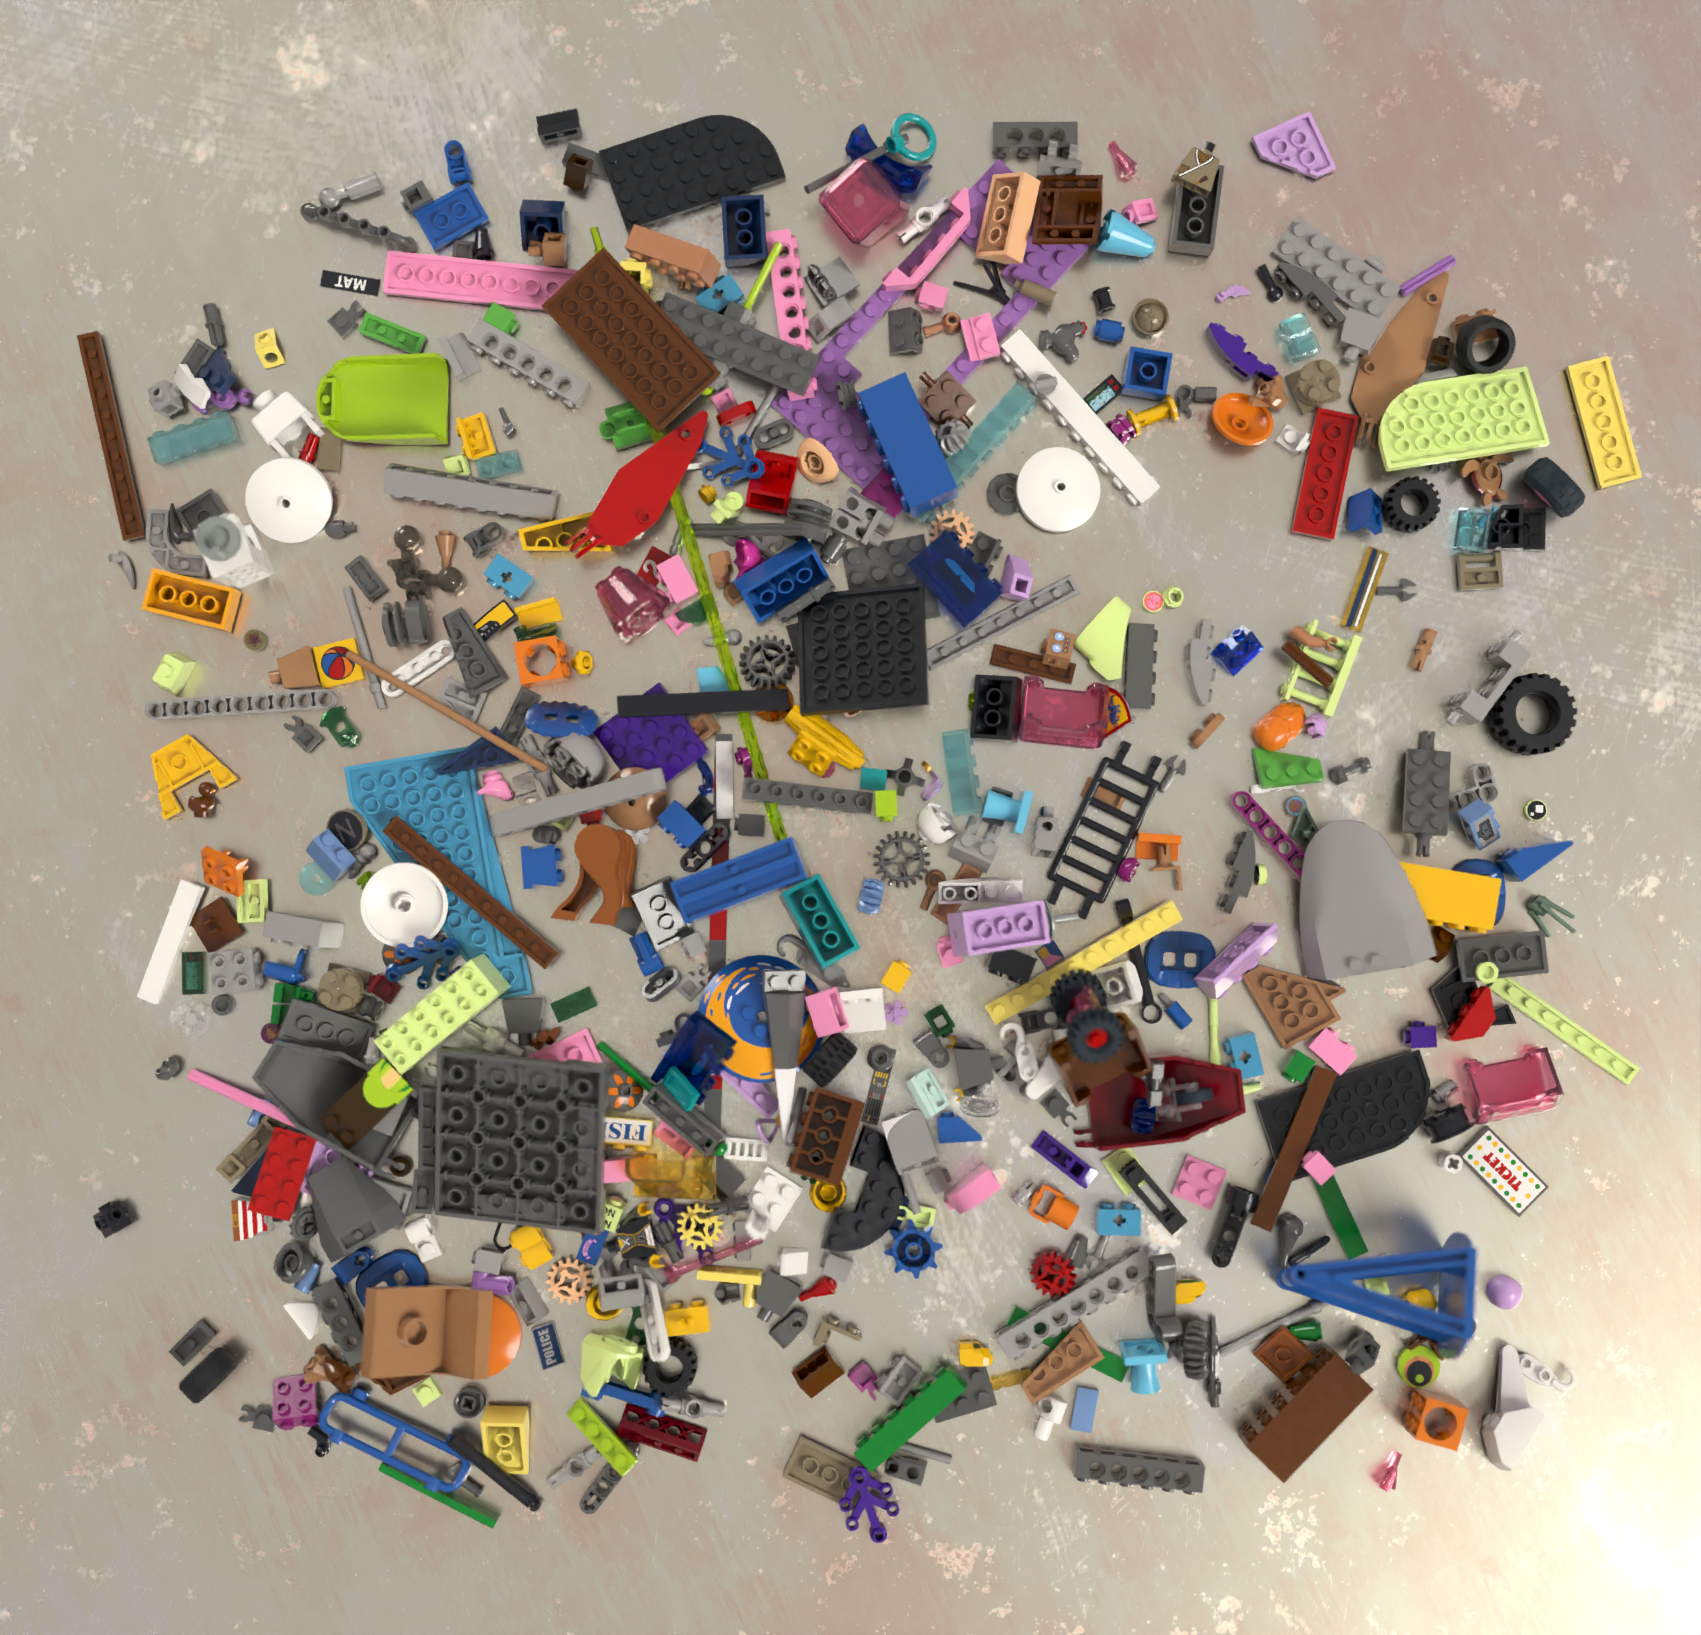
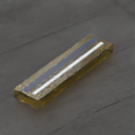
M1371 546L1367 547L1339 626L1358 633L1361 632L1389 553Z

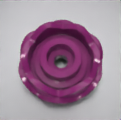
M1126 858L1120 865L1118 875L1124 883L1125 881L1130 883L1131 878L1136 875V868L1140 865L1136 858Z

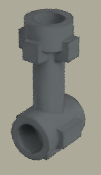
M1361 757L1356 759V764L1343 768V765L1330 769L1333 782L1339 785L1349 781L1347 777L1359 771L1362 774L1367 773L1369 769H1372L1369 759Z

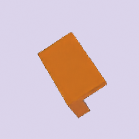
M1137 833L1135 858L1158 860L1157 846L1171 845V861H1178V847L1181 844L1182 836Z

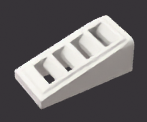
M726 1137L728 1150L724 1155V1159L767 1162L769 1144H766L762 1139ZM732 1142L736 1143L735 1153H731ZM741 1143H745L744 1154H740ZM749 1143L754 1144L752 1155H748ZM758 1144H762L761 1156H757Z

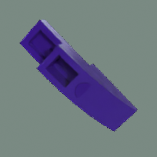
M1211 322L1206 333L1211 344L1229 367L1248 381L1253 375L1263 377L1266 381H1272L1273 377L1279 374L1273 365L1262 363L1251 352H1244L1243 350L1247 343L1244 342L1241 336L1230 334L1219 323L1214 324Z

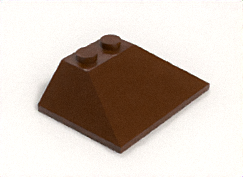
M1040 175L1032 244H1097L1100 239L1103 210V175Z

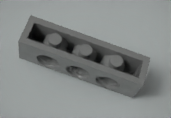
M993 122L992 154H997L1000 157L1009 156L1010 154H1018V156L1022 157L1030 156L1031 154L1047 155L1049 141H1051L1050 138L1058 137L1061 142L1057 144L1056 154L1066 157L1069 154L1070 144L1078 145V122ZM1010 137H1016L1018 138L1019 142L1011 143L1008 139ZM1037 137L1040 142L1032 143L1029 138Z
M336 1276L312 1289V1299L317 1306L319 1305L322 1311L321 1317L324 1323L329 1325L332 1331L331 1337L334 1343L339 1345L343 1361L351 1367L362 1360L364 1323L345 1285L343 1286ZM329 1298L336 1299L337 1307L330 1306ZM338 1318H345L347 1326H341ZM348 1336L356 1339L357 1344L355 1346L349 1344Z

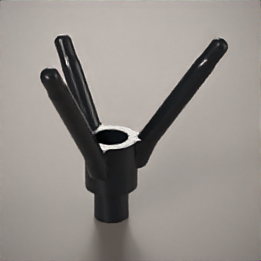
M991 261L994 276L987 264L983 263L985 272L993 284L989 290L963 282H953L956 286L985 293L991 297L994 296L996 299H1000L1003 304L1010 300L1005 293L1006 290L1003 288L994 261Z

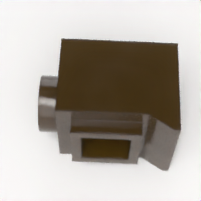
M1445 336L1434 338L1425 367L1433 363L1440 365V370L1449 368L1455 343L1450 342V338ZM1438 348L1446 349L1445 356L1437 354Z

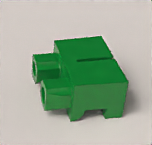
M283 982L275 983L273 1002L277 1004H272L270 1024L283 1023L292 997L313 1003L315 991L305 989L303 985Z

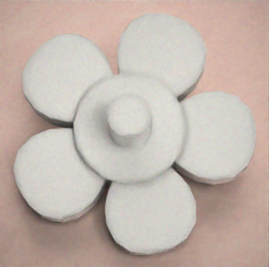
M650 828L643 830L626 829V833L632 836L635 845L639 843V839L642 843H646L649 840L646 834L650 831Z

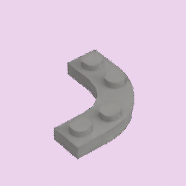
M148 508L146 542L151 555L154 556L156 561L163 568L175 574L207 578L208 566L203 555L184 554L173 547L169 533L170 510Z

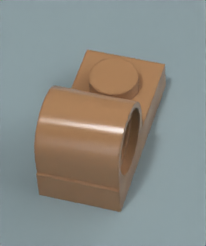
M712 714L700 715L690 722L702 741L721 730L720 725Z

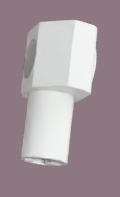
M1049 1393L1036 1402L1033 1412L1040 1415V1419L1034 1432L1035 1437L1048 1441L1053 1424L1061 1423L1067 1407L1065 1400Z

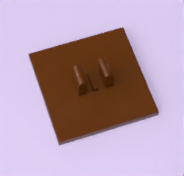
M222 896L196 912L191 920V925L207 952H215L244 933Z

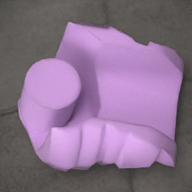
M1314 713L1304 721V724L1314 723V726L1308 727V733L1313 735L1312 739L1325 736L1327 720L1321 713Z

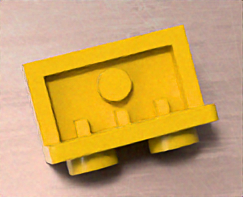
M481 412L464 419L461 417L456 418L457 425H455L458 436L462 438L463 445H461L465 457L472 461H477L497 454L485 413Z

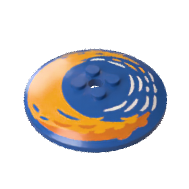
M748 956L726 965L708 983L699 1004L698 1030L700 1036L701 1033H705L713 1041L715 1049L703 1043L711 1059L726 1073L747 1082H776L767 1022L760 1023L757 1020V1014L765 1012L762 996V970L800 969L798 966L774 956ZM805 974L806 996L819 992L812 979ZM806 1000L796 1073L816 1054L823 1037L818 1038L817 1033L813 1029V1021L810 1012L807 1010Z

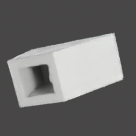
M783 1247L782 1253H778L777 1269H781L780 1276L807 1273L808 1248Z

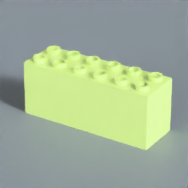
M485 954L477 956L468 961L375 1039L374 1043L397 1071L403 1074L418 1065L511 986Z

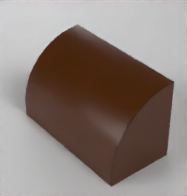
M825 1346L791 1373L799 1387L812 1399L842 1376L845 1371Z

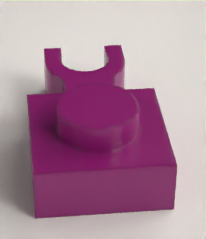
M862 1361L847 1376L862 1393L868 1389L869 1395L875 1401L877 1398L873 1391L878 1389L879 1386L874 1382L878 1377Z

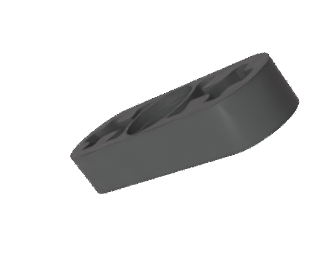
M723 823L712 825L682 856L680 860L681 868L686 872L698 871L730 838V828ZM717 828L724 829L722 832L723 837L718 836L714 841L708 838L709 836L714 838L718 834ZM703 842L710 844L711 848L707 854L701 852L700 846ZM697 854L702 857V859L696 858L693 861L694 867L687 866L689 864L688 858L694 859Z

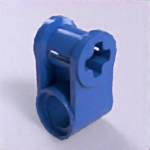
M456 140L447 142L444 152L451 185L467 179L473 181L470 165L462 144ZM460 149V153L457 156H451V151Z
M361 1247L339 1261L331 1270L344 1286L373 1261L374 1253L369 1247ZM364 1256L365 1260L360 1261L359 1257Z

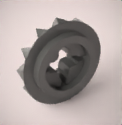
M304 1207L303 1210H297V1215L292 1217L293 1221L288 1225L291 1228L290 1234L298 1241L309 1240L318 1231L314 1209ZM305 1220L308 1221L307 1224L303 1225V1227L300 1226V1224L304 1223Z

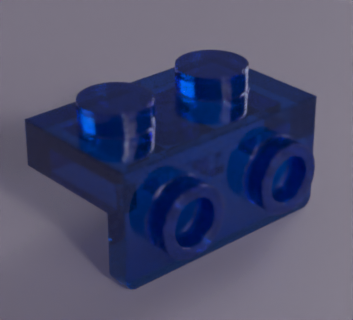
M1241 625L1234 629L1231 635L1223 642L1219 643L1211 654L1234 677L1264 647L1250 629Z

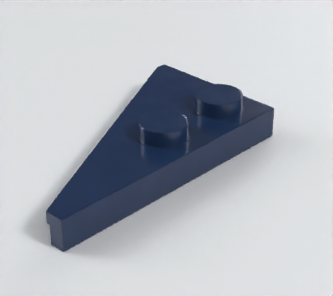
M496 726L489 731L507 741ZM480 737L435 771L439 775L518 762L521 759Z

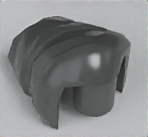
M539 826L533 830L532 837L535 842L555 844L558 841L559 829L556 826Z
M718 1283L714 1295L721 1305L741 1300L739 1283Z

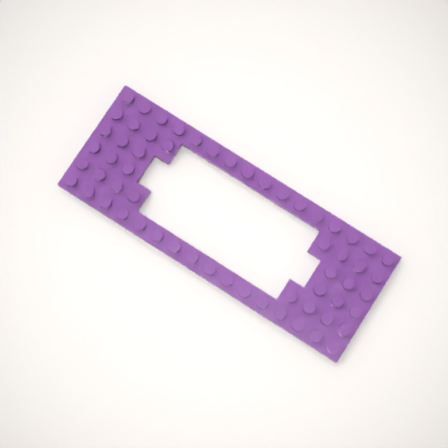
M999 158L968 191L971 220L970 225L959 239L975 253L992 177L995 174L1014 173ZM1035 204L1023 262L1009 264L1000 273V276L1013 288L1016 280L1024 282L1027 279L1051 289L1091 244H1032L1036 212ZM950 210L897 268L910 278L909 273L916 265L919 267L924 260L922 258L929 249L934 250L938 245L936 244L938 238L943 233L947 234L951 230L950 225L954 219L960 217ZM883 283L817 353L821 358L813 377H816L818 390H814L815 397L790 401L787 390L784 389L771 403V406L785 419L790 420L804 437L814 438L832 453L838 468L862 490L884 468L882 460L884 456H879L874 442L876 438L875 436L871 438L866 427L865 420L867 418H862L858 404L856 409L851 405L845 411H840L836 381L847 382L848 384L849 379H853V383H855L862 376V373L844 357L906 291L885 292L882 289ZM1014 288L1017 293L992 319L998 345L1039 301L1019 294L1020 290ZM965 348L946 370L962 385L984 360L970 363L967 348ZM855 391V393H856V400L858 401V400H859V395H858V392ZM921 405L926 419L929 421L932 416Z

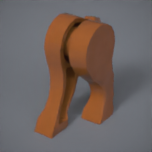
M602 824L589 825L577 835L574 844L575 854L580 862L577 885L569 897L558 906L551 918L577 921L582 909L591 901L601 887L603 904L594 914L590 923L617 925L621 908L636 906L630 894L634 892L632 882L636 864V847L631 835L623 830H616Z

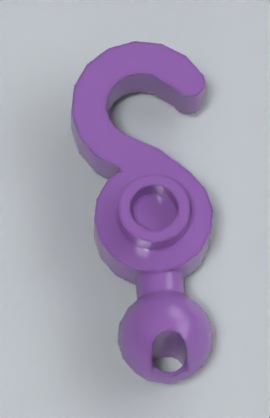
M245 388L240 389L237 393L229 389L224 397L210 390V400L223 410L232 409L236 402L242 405H249L254 398L251 390ZM192 403L195 410L202 414L207 412L206 409H201Z

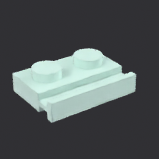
M930 1067L906 1081L926 1119L933 1117V1115L950 1105Z

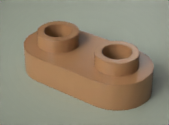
M1219 712L1216 715L1212 713L1204 721L1207 725L1202 730L1198 728L1191 735L1192 741L1190 744L1198 749L1224 721L1225 717Z

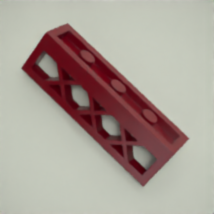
M626 1403L616 1435L697 1462L707 1430L666 1416L656 1417L648 1414L645 1409ZM628 1411L637 1414L640 1420L636 1422L626 1420ZM651 1419L656 1420L660 1427L656 1429L649 1428L647 1421ZM671 1426L677 1427L680 1434L676 1436L670 1435L667 1428ZM691 1433L701 1435L699 1444L691 1442L687 1435Z

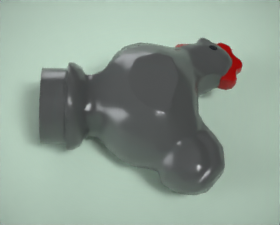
M1078 320L1071 324L1059 325L1053 333H1050L1047 329L1045 331L1040 330L1039 348L1048 349L1049 346H1052L1056 352L1065 355L1067 360L1075 361L1079 357V351L1074 344L1075 336L1085 334L1088 327L1085 322Z

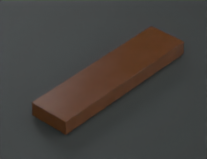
M994 644L989 665L1069 685L1072 684L1076 664L1069 662L1066 670L1042 664V655Z

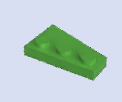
M1253 748L1252 750L1261 789L1323 782L1325 779L1320 759Z

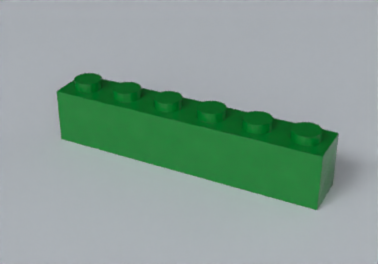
M951 1365L946 1369L941 1367L934 1374L935 1378L930 1383L927 1380L918 1388L920 1392L915 1396L909 1395L902 1402L903 1407L899 1410L896 1408L887 1415L888 1420L885 1423L879 1422L872 1428V1434L868 1438L863 1436L855 1444L857 1447L854 1455L870 1473L966 1390V1381Z

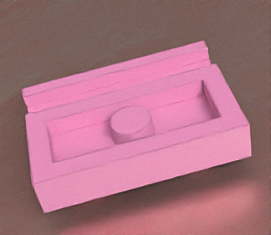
M990 313L960 320L970 363L1000 355Z

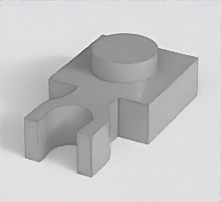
M703 963L696 969L695 975L691 971L688 972L675 987L689 1002L693 1001L705 987L701 981L707 979L713 973L709 971L706 975H703L701 973V969L705 966Z

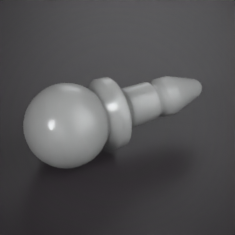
M730 629L727 633L723 631L721 635L708 637L702 643L706 645L723 643L724 646L728 644L735 646L741 642L742 635L739 630Z
M365 843L360 846L359 854L355 856L358 860L350 869L349 879L355 877L363 865L368 864L369 860L375 856L376 849L374 845Z

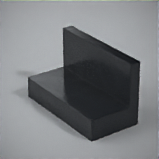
M577 108L536 117L541 143L582 134Z

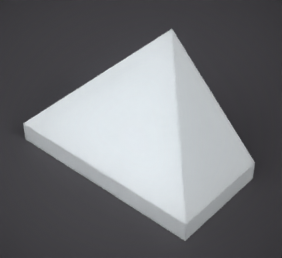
M291 1300L283 1306L309 1340L318 1334L321 1312L319 1305L317 1306L314 1302Z

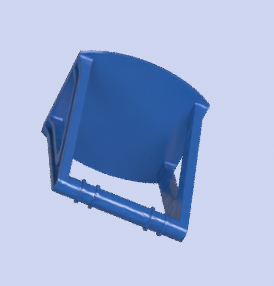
M1462 1232L1452 1233L1440 1251L1308 1265L1295 1264L1280 1270L1275 1279L1277 1286L1281 1289L1432 1339L1436 1342L1439 1353L1445 1359L1455 1360L1459 1358L1464 1352L1468 1340H1473L1477 1248H1473L1470 1238ZM1438 1272V1312L1358 1286L1353 1280Z

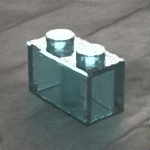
M1476 507L1459 508L1454 551L1486 553L1492 510Z

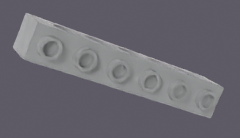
M480 318L467 338L471 345V350L480 355L482 352L489 356L488 359L496 365L502 363L507 366L506 370L515 376L520 374L526 377L524 380L534 387L536 384L543 387L542 391L551 397H554V395L560 397L561 402L570 408L572 406L579 408L591 388L588 381ZM490 340L497 341L494 348L487 347ZM508 351H515L513 358H505V354ZM532 361L533 366L531 369H523L525 362ZM544 372H551V377L548 380H542L541 376ZM567 382L570 384L566 391L559 390L562 383Z

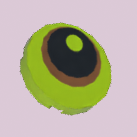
M1421 1344L1411 1351L1405 1347L1397 1357L1398 1375L1411 1387H1427L1435 1382L1439 1375V1358L1432 1349Z

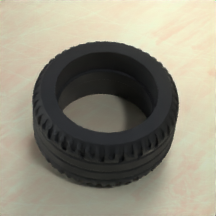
M1489 315L1478 316L1468 321L1458 333L1459 335L1455 343L1456 355L1462 365L1476 373H1495L1504 368L1509 363V360H1511V357H1513L1516 346L1515 334L1512 328L1501 319ZM1488 328H1495L1498 334V346L1495 352L1488 359L1477 362L1472 352L1476 337Z
M217 1347L179 1383V1389L192 1403H200L237 1367V1362L224 1348Z

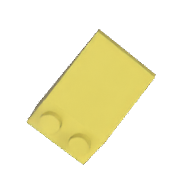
M486 1405L481 1419L484 1455L508 1474H528L530 1439L528 1406Z

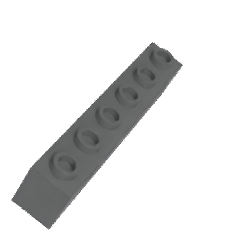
M746 777L743 781L741 800L869 815L871 814L873 793Z
M1075 1446L1072 1473L1074 1478L1081 1482L1098 1480V1483L1110 1485L1111 1482H1115L1123 1487L1140 1485L1141 1488L1146 1490H1153L1156 1487L1162 1488L1165 1492L1182 1490L1185 1494L1196 1495V1492H1203L1205 1466L1201 1461ZM1095 1462L1101 1464L1100 1469L1097 1471L1090 1469L1091 1465ZM1115 1465L1122 1466V1470L1119 1473L1111 1472ZM1136 1468H1143L1141 1475H1133V1471ZM1156 1471H1165L1162 1478H1155L1154 1474ZM1185 1473L1186 1476L1182 1481H1177V1474Z

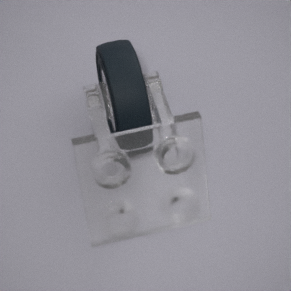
M1163 1078L1159 1087L1163 1090L1162 1105L1153 1106V1113L1156 1116V1121H1182L1180 1112L1202 1108V1102L1214 1098L1212 1087H1199L1198 1082L1176 1085L1175 1078Z

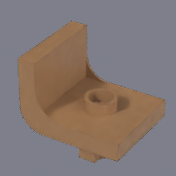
M459 1285L366 1287L360 1377L377 1379L416 1375H449L471 1380L488 1379L493 1290Z

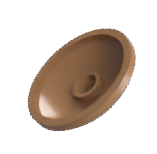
M641 767L624 768L615 773L608 782L644 772L647 769ZM666 790L635 799L636 803L634 805L627 801L606 807V813L614 823L624 829L643 830L649 828L658 821L657 817L666 808Z

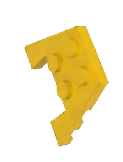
M186 734L151 754L155 781H157L159 790V802H161L163 811L161 813L164 820L183 811L173 791L210 770L220 789L238 780V777L191 734Z

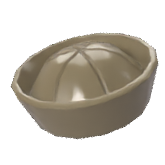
M1149 298L1142 300L1136 305L1132 318L1134 325L1139 331L1144 334L1154 335L1165 329L1169 321V313L1164 303L1157 299Z

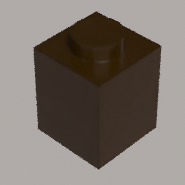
M574 153L567 161L563 185L570 187L572 190L583 192L590 183L594 160Z

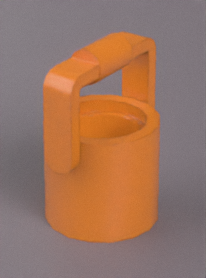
M1043 1184L1030 1201L1029 1214L1046 1224L1052 1222L1068 1230L1076 1218L1080 1206L1064 1198L1065 1194L1048 1184ZM1048 1190L1055 1195L1051 1199L1044 1216L1035 1212L1034 1209L1044 1196V1191Z

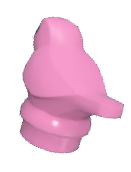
M491 770L482 775V782L485 786L477 791V795L486 794L500 798L503 801H510L513 798L515 792L509 788V784L506 781L502 780V775L499 774L498 770Z

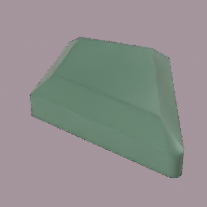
M1302 806L1291 836L1307 848L1318 828L1307 807Z

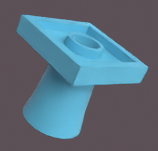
M988 789L981 818L1013 822L1011 833L1021 835L1024 832L1033 792L1022 791L1019 800Z
M1156 1338L1119 1341V1350L1125 1366L1132 1365L1131 1391L1145 1395L1158 1392L1161 1388L1156 1364L1168 1363L1164 1343L1157 1342Z

